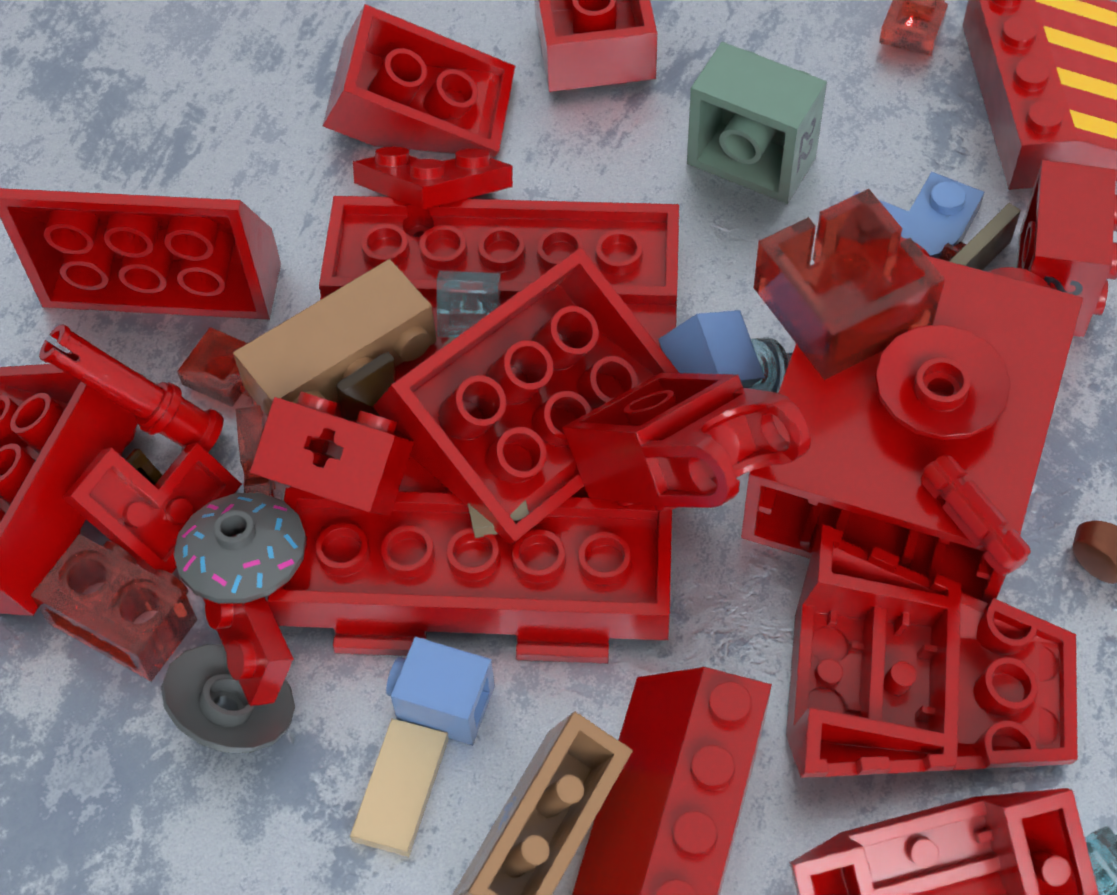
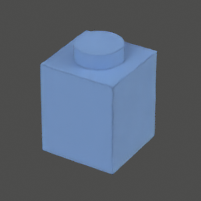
M740 310L695 314L658 339L662 351L679 373L738 374L743 388H748L765 378Z
M414 637L407 657H398L395 660L387 681L386 694L391 696L397 720L446 732L449 739L473 746L495 688L492 661L486 657Z

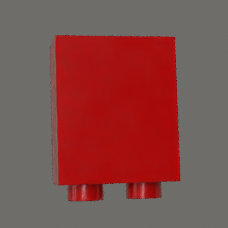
M836 232L778 392L787 396L802 413L811 437L810 449L805 455L793 462L750 471L741 538L810 559L818 528L823 523L844 532L842 540L867 551H871L876 546L900 557L899 565L931 579L938 573L960 583L961 592L986 603H989L993 598L997 599L1006 575L1003 576L994 571L983 557L987 550L984 547L980 549L974 547L943 510L942 506L946 503L943 498L935 500L921 483L923 469L930 462L945 454L952 456L967 473L963 477L964 481L973 480L1006 518L1008 523L1004 528L1007 531L1015 529L1019 535L1021 534L1083 297L1051 289L1048 283L1040 276L1024 269L1002 267L986 272L930 257L923 247L903 237L883 235L866 240ZM945 324L970 330L991 343L1006 362L1012 384L1005 411L990 428L964 439L938 440L918 435L895 421L879 400L875 375L881 353L896 336L918 326ZM931 390L934 394L948 396L944 391ZM773 415L777 431L786 441H790L786 427L779 418Z

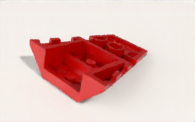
M823 523L820 525L797 606L794 624L786 738L800 778L1069 765L1078 760L1075 633L995 598L986 603L961 592V584L938 573L931 579L899 565V556L876 546L871 551H867L842 540L844 532Z

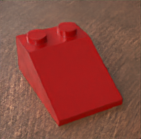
M364 4L343 42L322 126L372 146L403 147L409 150L455 154L456 151L462 149L476 148L489 151L490 157L495 158L500 149L516 66Z

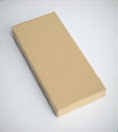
M391 718L350 834L352 842L407 857L410 856L449 740L448 733Z

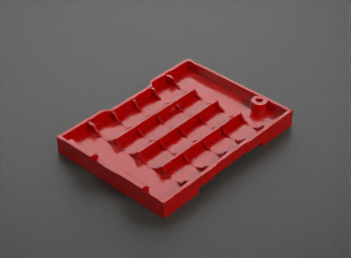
M333 196L319 281L320 300L388 259L398 267L432 305L437 342L430 345L425 353L417 359L405 361L395 367L397 381L440 350L451 336L454 338L458 337L581 247L661 349L658 339L676 328L679 204L464 199L422 210L391 197ZM338 402V406L334 416L344 419L341 416L340 406ZM330 442L326 454L340 460L344 447ZM411 455L409 456L390 516L369 513L292 486L285 488L284 502L299 515L306 534L304 560L291 580L271 595H268L267 602L278 626L334 628L336 635L334 637L333 649L335 653L407 656L414 637L427 640V632L517 635V660L608 664L609 638L667 641L669 639L672 510L657 511L654 506L640 504L620 506L617 501L589 498L584 486L510 545L499 534H487L484 537L475 538L469 507Z

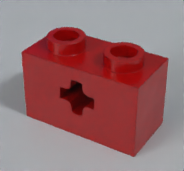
M301 391L297 404L274 397L250 473L369 513L390 516L414 441L394 435L398 422L361 410L359 411L356 423L334 416L338 403ZM330 442L344 447L340 460L326 454Z

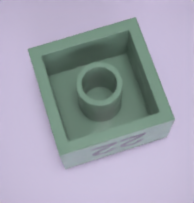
M721 42L690 89L687 164L788 204L816 159L827 81L812 76L807 72L796 70L764 58L754 52Z

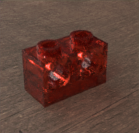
M81 534L77 536L31 594L48 624L151 682L197 621V617L186 596L189 590L178 578L162 569H157L152 574L137 566L134 557L121 546L111 541H105L101 546ZM104 583L95 592L83 594L91 585ZM148 611H157L150 620L143 623H134L141 614Z

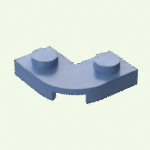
M931 172L910 211L855 191L832 231L830 245H832L836 232L866 240L883 235H892L917 243L928 252L930 257L939 258L942 256L945 260H948L954 255L981 207L985 192Z

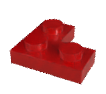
M383 147L375 151L374 157L353 161L354 184L424 210L513 187V165L490 158L489 151L484 149L469 148L458 150L455 152V158L441 161L413 157L409 155V150L403 147Z
M198 443L187 445L155 485L110 447L101 450L62 499L156 581H164L177 568L174 558L177 537L191 515L213 500L235 494L242 483Z

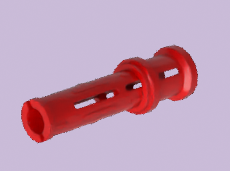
M64 324L58 325L49 335L58 340V344L70 350L69 353L64 352L47 340L44 341L39 354L42 361L54 365L122 408L135 414L137 424L145 433L149 435L160 433L182 447L181 451L189 444L198 443L209 452L215 445L223 428L224 418L222 414L214 409L204 411L184 399L180 387L169 382H160L158 384L151 382L140 373L132 370L72 332Z

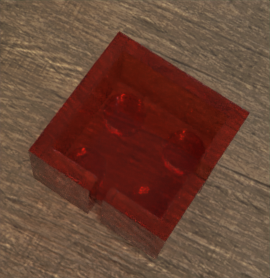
M869 188L820 211L812 258L815 263L810 265L816 225L809 217L758 241L753 288L824 380L885 350L896 336L918 326L934 324L945 278L911 238L900 242L903 228Z

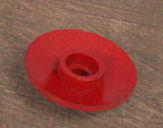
M945 324L918 326L896 336L881 353L875 375L879 400L891 417L915 434L938 440L970 438L990 428L1005 411L1012 385L1006 362L991 343L970 330ZM931 390L944 391L948 396L934 394Z

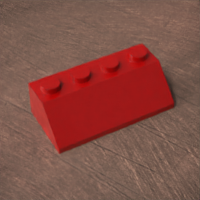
M708 667L637 677L618 741L633 751L594 819L572 895L721 894L766 719L772 684Z

